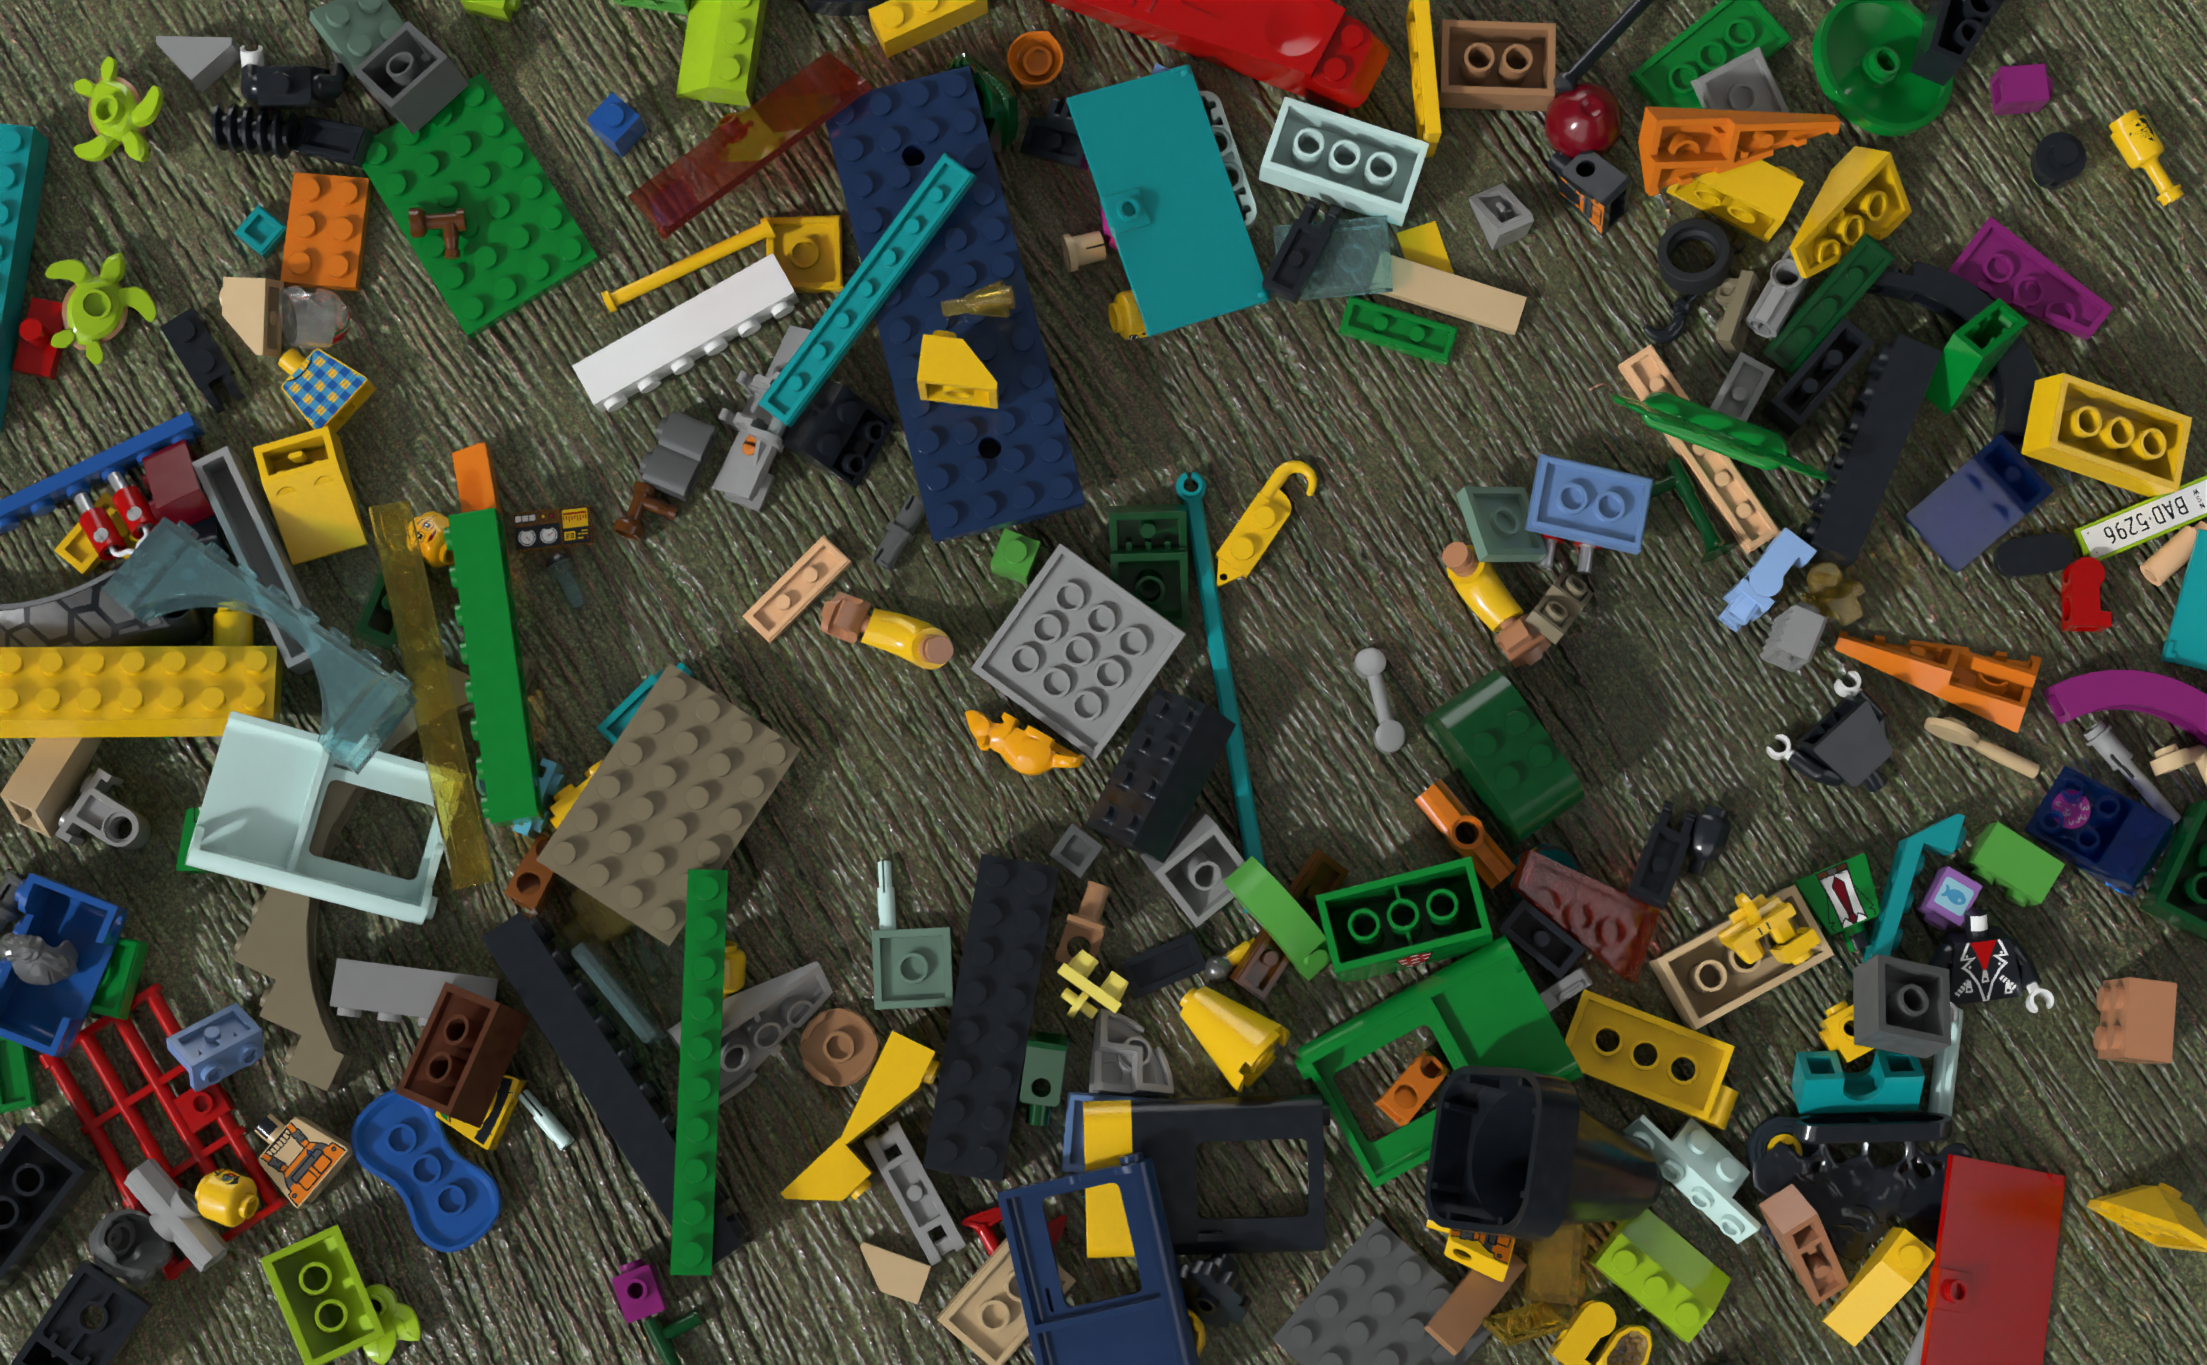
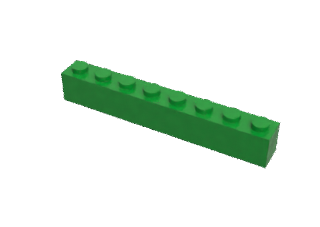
M495 508L448 515L450 527L444 528V537L447 549L449 551L453 550L455 565H450L449 573L453 588H458L460 603L455 604V616L458 626H463L465 641L460 642V653L463 664L469 665L470 679L465 680V690L468 702L474 703L476 718H471L470 726L473 740L475 742L479 741L481 756L476 757V770L479 780L485 781L486 795L481 796L482 812L484 818H490V824L497 827L545 820L503 516Z

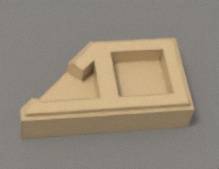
M862 1241L860 1249L879 1290L918 1305L932 1266Z

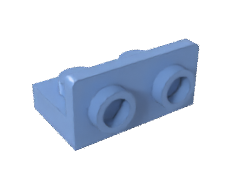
M237 1002L166 1038L167 1049L189 1072L190 1086L195 1092L214 1085L234 1072L254 1064L265 1055L262 1029Z

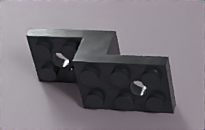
M83 1260L11 1365H114V1361L146 1317L153 1304L113 1276L105 1273L90 1260ZM92 1305L101 1308L104 1314L102 1325L97 1329L91 1328L85 1321L86 1311Z

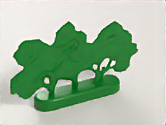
M1664 391L1651 392L1642 402L1618 394L1611 396L1612 400L1617 404L1626 406L1632 411L1641 414L1645 424L1659 432L1759 469L1774 470L1782 465L1786 469L1807 475L1813 479L1828 481V478H1830L1826 472L1817 469L1813 465L1805 464L1796 458L1789 457L1788 445L1784 438L1766 428Z

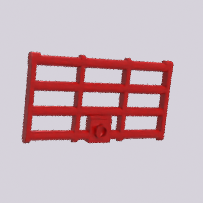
M156 983L133 997L129 1013L147 1002L165 1034L169 1037L181 1031L182 1028L161 994L163 991L160 983ZM129 1015L127 1020L110 1016L101 1017L79 1032L71 1048L72 1050L81 1044L116 1104L98 1117L94 1114L63 1058L53 1057L45 1053L38 1057L45 1070L51 1071L83 1126L80 1128L83 1136L88 1135L123 1195L124 1200L122 1203L126 1209L138 1210L151 1216L124 1184L129 1172L102 1127L120 1114L147 1160L154 1158L179 1188L183 1187L177 1177L196 1165L203 1177L218 1170L211 1156L227 1145H231L248 1176L256 1184L257 1191L267 1207L254 1214L251 1218L246 1219L242 1224L233 1227L221 1235L226 1243H229L289 1204L285 1197L281 1198L264 1168L260 1165L257 1156L244 1136L247 1133L244 1126H238L231 1114L236 1108L220 1081L198 1092L191 1088L176 1098L169 1083L188 1071L180 1064L163 1075ZM112 1023L115 1024L149 1083L131 1096L128 1094L95 1037V1034ZM153 1093L157 1096L191 1155L189 1159L173 1169L135 1106ZM217 1121L224 1136L205 1147L197 1133ZM174 1252L170 1262L160 1269L166 1280L170 1281L177 1279L180 1274L187 1271L194 1264L188 1258L180 1262Z

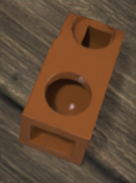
M540 834L536 838L504 891L509 901L539 916L547 903L546 898L559 876L536 861L550 840V837L544 834Z

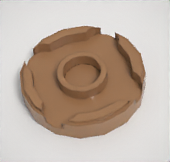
M835 1008L819 1013L809 1021L801 1035L800 1052L803 1065L813 1078L825 1085L844 1087L858 1083L871 1072L877 1061L879 1042L876 1031L866 1017L851 1009Z

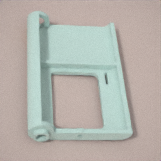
M231 711L190 842L185 865L422 925L425 918L431 920L435 913L438 897L432 896V886L466 775ZM331 781L347 782L428 804L435 808V816L415 878L408 880L310 853L309 846L328 784Z

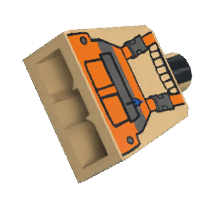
M269 1114L255 1129V1132L269 1144L258 1159L260 1165L297 1209L308 1208L354 1155L350 1143L306 1117L295 1116L285 1126L273 1114Z

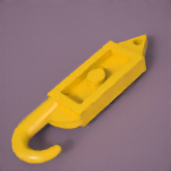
M1290 460L1282 463L1274 470L1215 555V558L1218 559V588L1241 577L1247 579L1290 517L1291 503L1280 489L1291 474H1303L1308 480L1306 494L1313 496L1317 488V477L1309 464L1298 460ZM1226 575L1227 579L1221 580L1220 576Z

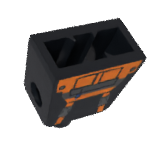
M1559 150L1552 155L1548 166L1560 175V196L1603 236L1629 210L1632 180L1592 150L1581 151L1575 158L1566 156Z

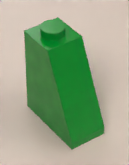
M1998 298L1953 333L1942 351L1924 396L1946 415L1951 413L1973 394L2029 322Z

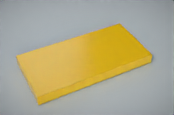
M1410 0L1405 18L1416 136L1418 140L1430 143L1425 158L1434 156L1442 133L1429 0Z

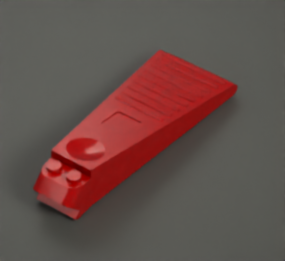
M1044 0L1307 98L1341 115H1344L1346 109H1355L1365 102L1389 56L1388 47L1370 29L1358 20L1346 15V8L1331 0Z

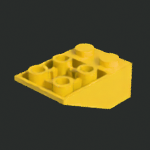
M329 426L253 447L262 485L293 566L368 545L340 436Z

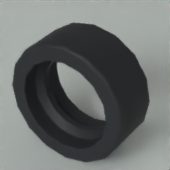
M1690 218L1681 220L1669 227L1659 241L1657 256L1661 277L1670 288L1680 293L1698 295L1710 292L1721 285L1729 274L1732 258L1728 235L1719 225L1708 219ZM1692 240L1706 241L1716 248L1717 259L1714 265L1705 271L1697 273L1683 272L1675 268L1672 263L1673 251L1684 242Z

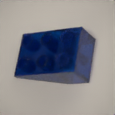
M2000 433L1909 511L1904 518L1955 573H1958L2054 490Z
M2064 766L2024 830L2027 834L2097 881L2134 899L2173 836V820ZM2076 790L2079 791V793L2076 795H2069L2065 791ZM2059 793H2061L2062 798L2067 803L2075 805L2081 803L2086 796L2091 806V813L2084 825L2075 829L2065 828L2063 814L2058 810L2052 809L2053 800ZM2055 817H2056V819L2058 818V820H2059V822H2060L2059 824H2058V823L2056 822V820L2054 819Z

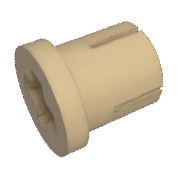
M1099 230L1072 237L1069 233L1060 236L1061 252L1068 272L1078 271V266L1106 260L1105 245L1086 249L1104 244Z

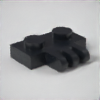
M1056 96L1051 102L1046 120L1030 117L1019 152L1030 158L1088 170L1089 165L1065 98Z

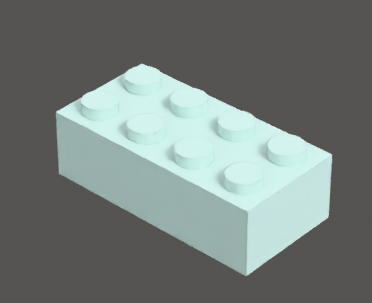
M1285 96L1261 164L1259 180L1309 197L1313 196L1322 201L1402 227L1430 143Z

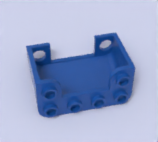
M29 873L27 879H23L20 882L15 893L18 910L26 913V915L17 922L13 933L17 935L31 934L40 936L50 947H57L62 941L69 940L79 954L78 971L69 980L64 979L51 985H34L21 980L14 972L12 962L2 958L0 961V1036L53 1057H64L73 1047L124 928L127 909L53 878Z

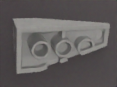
M817 961L723 999L719 1105L749 1086L758 1076L755 1070L769 1055L775 1057L783 1048L780 1045L782 1040L793 1028H801L833 993L822 967ZM681 1022L667 1030L679 1054Z

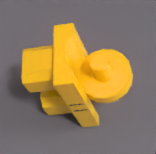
M1741 892L1734 898L1738 909L1728 915L1732 924L1717 933L1723 945L1732 949L1744 962L1753 964L1765 954L1758 940L1759 938L1769 933L1772 940L1779 944L1786 942L1796 935L1791 917L1797 913L1791 903L1785 904L1776 895L1767 900L1763 894H1759L1750 900L1746 894Z

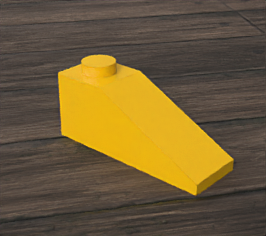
M1892 1227L1821 1321L1855 1347L1913 1287L1935 1258V1252L1905 1228Z

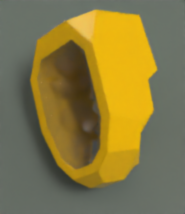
M1625 1325L1619 1328L1601 1347L1591 1364L1646 1365L1653 1346L1651 1331L1643 1325Z

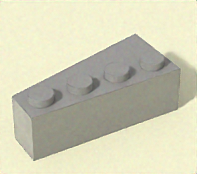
M337 958L330 1006L338 1007L337 1015L361 1018L362 1010L378 1012L377 1020L401 1023L402 1015L418 1017L417 1025L426 1026L445 982L495 1001L498 979Z

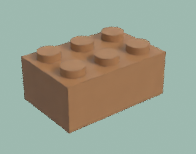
M1442 19L1437 35L1436 78L1439 108L1547 111L1548 104L1555 97L1553 81L1556 64V23Z

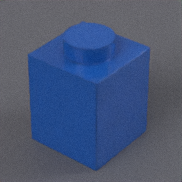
M613 92L587 119L594 135L621 158L647 131L641 116Z

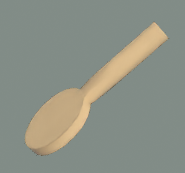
M1929 717L1926 719L1924 728L1939 738L1955 744L1969 746L1984 756L2030 778H2035L2039 772V764L2001 746L1979 739V735L1966 728L1967 724L1952 717H1944V719Z

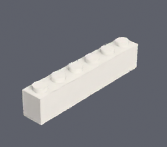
M772 253L572 365L592 403L600 413L606 410L614 412L628 403L627 398L638 392L644 394L656 389L661 384V379L672 373L678 375L688 371L695 365L694 361L706 354L713 356L727 348V342L739 335L747 337L754 334L761 328L762 322L773 316L775 319L786 316L794 310V304L800 301Z

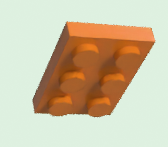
M294 172L280 281H284V286L359 292L372 182L369 178Z

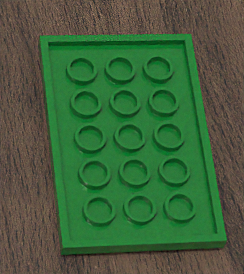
M482 72L467 81L469 85L414 135L400 122H397L372 137L362 165L469 339L474 338L600 261ZM421 207L425 210L426 214L456 212V208H465L467 231H459L458 250H460L461 258L454 260L445 259L446 247L443 239V229H429L426 236L412 238L409 225V208Z

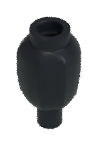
M1707 804L1705 811L1697 814L1689 835L1691 840L1688 850L1693 858L1688 872L1703 877L1707 863L1716 860L1720 856L1731 830L1730 822L1727 819L1730 812Z

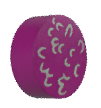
M2061 791L2056 793L2049 801L2048 815L2051 821L2060 828H2079L2090 817V803L2086 796L2079 791Z

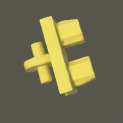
M1083 949L1071 959L1068 965L1063 963L1057 971L1058 975L1082 991L1080 995H1077L1067 987L1060 997L1072 1005L1066 1015L1073 1020L1077 1013L1081 1011L1090 1019H1093L1098 1009L1087 1002L1089 997L1107 1010L1116 1013L1122 1006V1003L1119 1001L1123 997L1129 982L1111 971L1100 988L1089 981L1087 978L1099 961Z

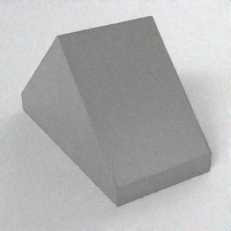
M156 36V44L202 93L241 59L240 47L232 37Z
M1503 183L1469 197L1470 205L1492 251L1527 236L1534 222L1533 214Z

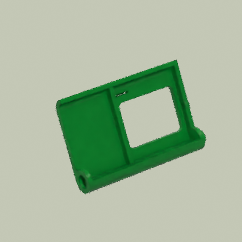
M1506 935L1297 1048L1299 1057L1295 1058L1294 1062L1304 1080L1311 1077L1317 1084L1325 1101L1329 1102L1331 1112L1374 1189L1430 1158L1437 1108L1381 1139L1371 1142L1364 1136L1335 1083L1334 1075L1337 1071L1423 1025L1430 1027L1454 1071L1462 1066L1523 1068L1562 1077L1570 1083L1584 1076Z

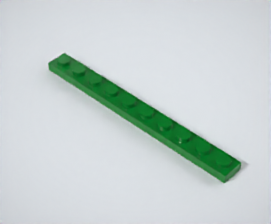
M688 869L670 1275L712 1276L728 870Z

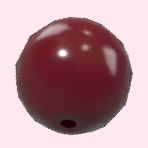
M1591 82L1577 83V87L1573 91L1557 93L1548 104L1545 115L1546 135L1555 151L1559 150L1564 155L1575 158L1581 151L1592 150L1600 157L1606 154L1619 140L1623 127L1621 105L1614 94L1603 86Z

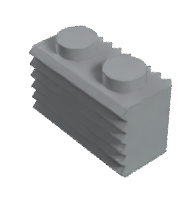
M1798 602L1797 605L1791 606L1774 619L1775 624L1771 626L1772 631L1768 633L1769 638L1765 640L1766 645L1762 647L1763 652L1759 654L1761 660L1790 672H1795L1802 668L1805 664L1811 662L1828 619L1819 615L1820 610L1810 604Z

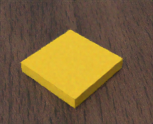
M842 216L768 217L776 238L769 240L766 237V257L772 253L774 254L795 293L841 292L844 288Z

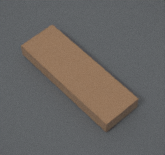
M1512 1252L1504 1282L1497 1281L1474 1269H1470L1423 1329L1455 1356L1469 1341L1526 1268L1527 1264Z

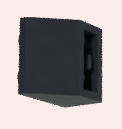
M826 380L791 428H787L781 439H783L782 444L804 461L856 489L894 423L846 386Z

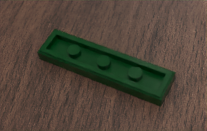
M1864 232L1782 326L1778 335L1773 337L1762 351L1793 376L1896 257L1868 233Z

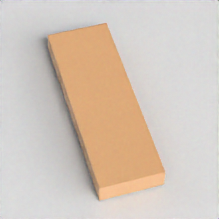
M823 535L742 617L771 645L852 564L851 560Z

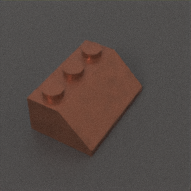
M445 982L395 1093L447 1116L481 1128L530 1016Z

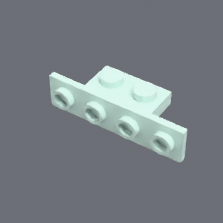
M1644 1115L1623 1129L1624 1133L1649 1147L1656 1163L1661 1169L1662 1176L1674 1184L1690 1199L1695 1207L1703 1211L1719 1226L1725 1235L1732 1238L1737 1244L1761 1228L1762 1225L1732 1198L1750 1171L1692 1117L1682 1124L1671 1140Z

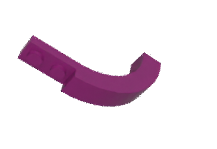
M2105 670L2072 677L2041 691L2059 725L2093 712L2107 710L2135 711L2172 723L2207 748V694L2174 678L2137 670Z

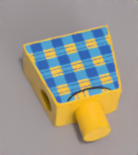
M291 348L281 356L278 365L290 375L282 384L281 389L314 430L329 426L337 433L377 389L364 375L319 348L313 350L307 358L303 357L294 348Z

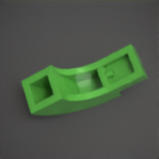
M1253 856L1223 881L1240 905L1265 929L1307 981L1313 978L1331 961L1325 935L1286 889Z

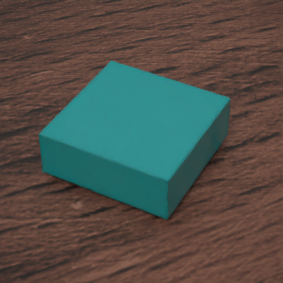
M258 204L234 234L263 258L267 259L286 237L287 227Z

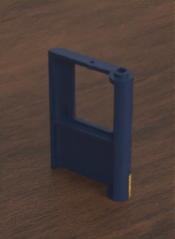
M1143 1152L1120 1156L1119 1164L997 1192L1036 1365H1200L1152 1158H1144ZM1107 1183H1115L1120 1188L1142 1288L1136 1293L1070 1306L1066 1303L1043 1206L1044 1199L1058 1194Z

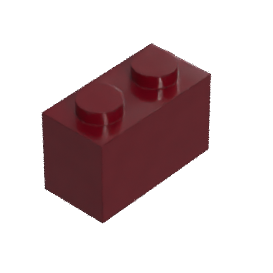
M185 439L142 458L146 474L142 476V481L148 493L153 497L148 502L150 509L157 521L165 520L174 533L215 514L192 465V462L199 458Z

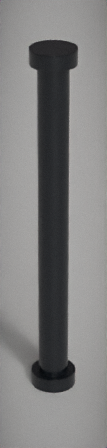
M1634 0L1566 72H1560L1554 78L1555 88L1560 93L1573 91L1582 76L1654 0Z

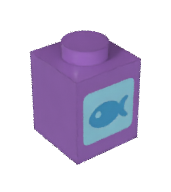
M1949 866L1939 868L1919 901L1916 910L1925 915L1923 920L1939 930L1945 931L1946 927L1949 929L1961 927L1964 921V911L1971 908L1982 885Z

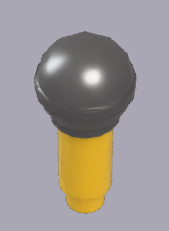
M1255 939L1245 940L1226 954L1209 957L1205 966L1207 976L1215 982L1225 981L1233 967L1239 964Z

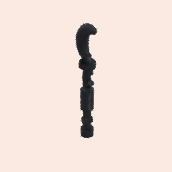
M1734 237L1730 242L1731 258L1733 259L1735 254H1740L1746 247L1744 241L1738 237ZM1688 294L1683 299L1677 298L1673 302L1674 318L1667 327L1661 329L1645 325L1643 327L1644 332L1649 338L1658 343L1675 341L1685 329L1686 315L1692 311L1690 305L1701 294Z

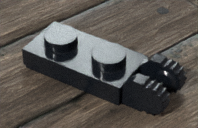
M1313 196L1309 199L1299 219H1295L1262 282L1263 290L1294 304L1298 303L1331 239L1330 235L1333 233L1342 211L1340 208L1333 206L1326 214L1320 229L1310 225L1320 207V199Z
M192 307L160 326L196 387L204 394L217 414L225 410L222 399L213 389V386L221 381L225 382L229 393L237 401L246 397L233 375L235 371L197 310Z
M1664 800L1656 820L1650 828L1626 895L1660 910L1666 907L1691 840L1689 834L1696 817L1695 812L1687 810L1681 817L1678 831L1666 827L1672 815L1674 805L1667 800Z

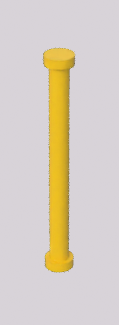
M768 217L760 219L761 223L613 292L609 290L601 292L610 313L618 311L617 306L766 237L769 240L776 238Z

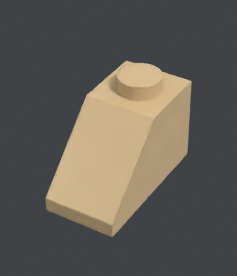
M223 277V287L219 295L222 316L255 355L281 358L284 281L267 278Z

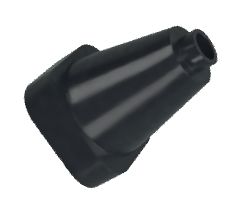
M1462 1066L1451 1073L1441 1089L1437 1103L1425 1186V1201L1431 1219L1440 1227L1485 1236L1540 1242L1550 1238L1560 1226L1634 1219L1640 1216L1647 1207L1654 1204L1661 1193L1663 1185L1662 1172L1649 1147L1581 1109L1575 1088L1568 1080L1562 1077L1523 1068Z

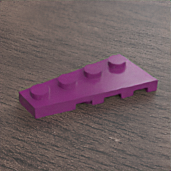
M1991 216L1947 270L1973 284L1992 300L1996 301L2000 298L2012 309L2086 341L2092 337L2114 308Z

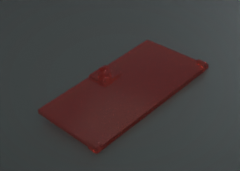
M827 51L746 111L740 110L737 113L733 112L724 116L717 123L718 127L711 131L712 135L627 197L659 232V235L666 240L673 235V232L860 96L866 95L872 88L865 78L856 74Z

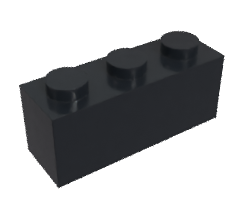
M1844 317L1761 413L1791 436L1808 419L1874 341Z

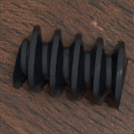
M217 102L213 108L211 118L212 138L216 148L221 151L231 148L235 153H241L245 150L250 155H257L260 152L262 156L268 158L275 154L277 158L285 160L291 155L298 136L299 120L294 112L290 113L288 121L284 122L281 110L275 111L273 119L269 120V113L266 108L260 109L257 118H254L252 106H246L242 116L240 115L238 105L234 103L230 105L228 113H225L222 102Z

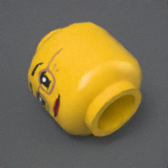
M435 511L426 512L421 516L415 517L407 527L406 544L409 552L431 567L441 568L454 564L453 550L449 551L447 549L444 537V528L450 527L449 519Z

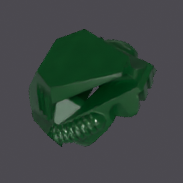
M962 53L950 60V64L944 72L970 66L992 153L995 154L1005 149L1016 139L1018 130L1017 95L1014 96L1011 82L976 59L971 58L968 54Z

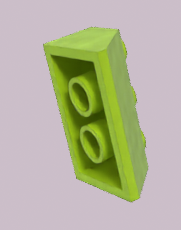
M691 0L677 85V98L751 107L767 0Z
M1648 1208L1634 1219L1620 1221L1588 1261V1263L1679 1340L1689 1344L1714 1314L1731 1281L1729 1276Z
M338 1224L261 1258L260 1262L304 1365H325L385 1336Z

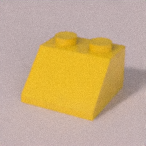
M936 330L933 331L932 335L923 334L917 375L920 400L998 409V382L967 343L961 338H956V334L949 331Z

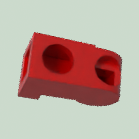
M2081 557L2068 565L2062 573V631L2102 632L2112 627L2111 611H2101L2100 585L2105 579L2104 566L2093 557Z

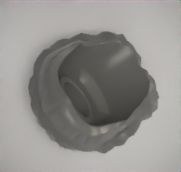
M8 933L0 940L1 957L12 962L14 972L26 983L51 985L64 979L69 980L78 971L79 954L69 940L62 941L57 947H50L40 936L31 934L17 935Z
M134 1209L115 1210L112 1213H108L104 1219L98 1222L89 1237L90 1250L95 1265L105 1273L124 1279L128 1284H133L138 1288H143L148 1284L152 1277L155 1276L156 1271L170 1262L174 1255V1249L171 1242L162 1238L153 1229L149 1222L150 1216Z

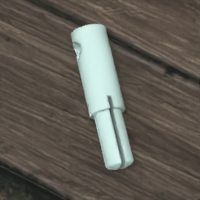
M882 860L878 862L879 930H897L895 887L892 886L891 862Z
M529 1089L523 1090L522 1092L543 1116L539 1114L522 1093L518 1095V1099L534 1116L533 1119L546 1135L556 1143L560 1151L566 1149L575 1139L547 1107H543Z

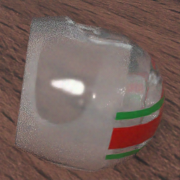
M295 285L284 288L280 292V321L286 340L291 346L309 350L319 348L322 351H326L343 341L350 327V314L346 304L338 295L323 288L316 289L314 294L307 293L301 287ZM293 306H294V309H295L296 321H295V318H294Z

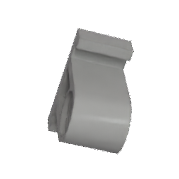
M98 768L96 773H91L84 780L80 789L82 794L75 805L68 807L60 817L58 823L60 828L55 835L68 843L82 846L85 839L79 835L85 829L109 845L125 850H137L148 842L151 835V826L144 815L107 793L112 785L120 787L124 780L112 772ZM130 820L132 823L131 834L127 838L122 839L119 834V828L124 821Z

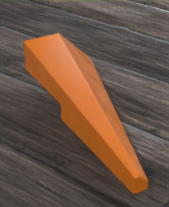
M1645 106L1638 140L1645 192L1649 196H1655L1660 194L1659 189L1677 183L1682 186L1693 183L1692 178L1712 171L1718 174L1773 156L1774 150L1789 145L1796 147L1807 144V139L1827 132L1831 135L1838 134L1841 121L1832 114Z
M1840 631L1835 646L1836 651L2016 733L2019 731L2042 662V658L2031 655L2028 661L2007 659V652L1995 651L1994 655L1989 657L1970 652L1969 647L1909 640L1907 645L1886 643L1885 636L1874 635L1871 641L1861 640L1848 636L1847 631Z

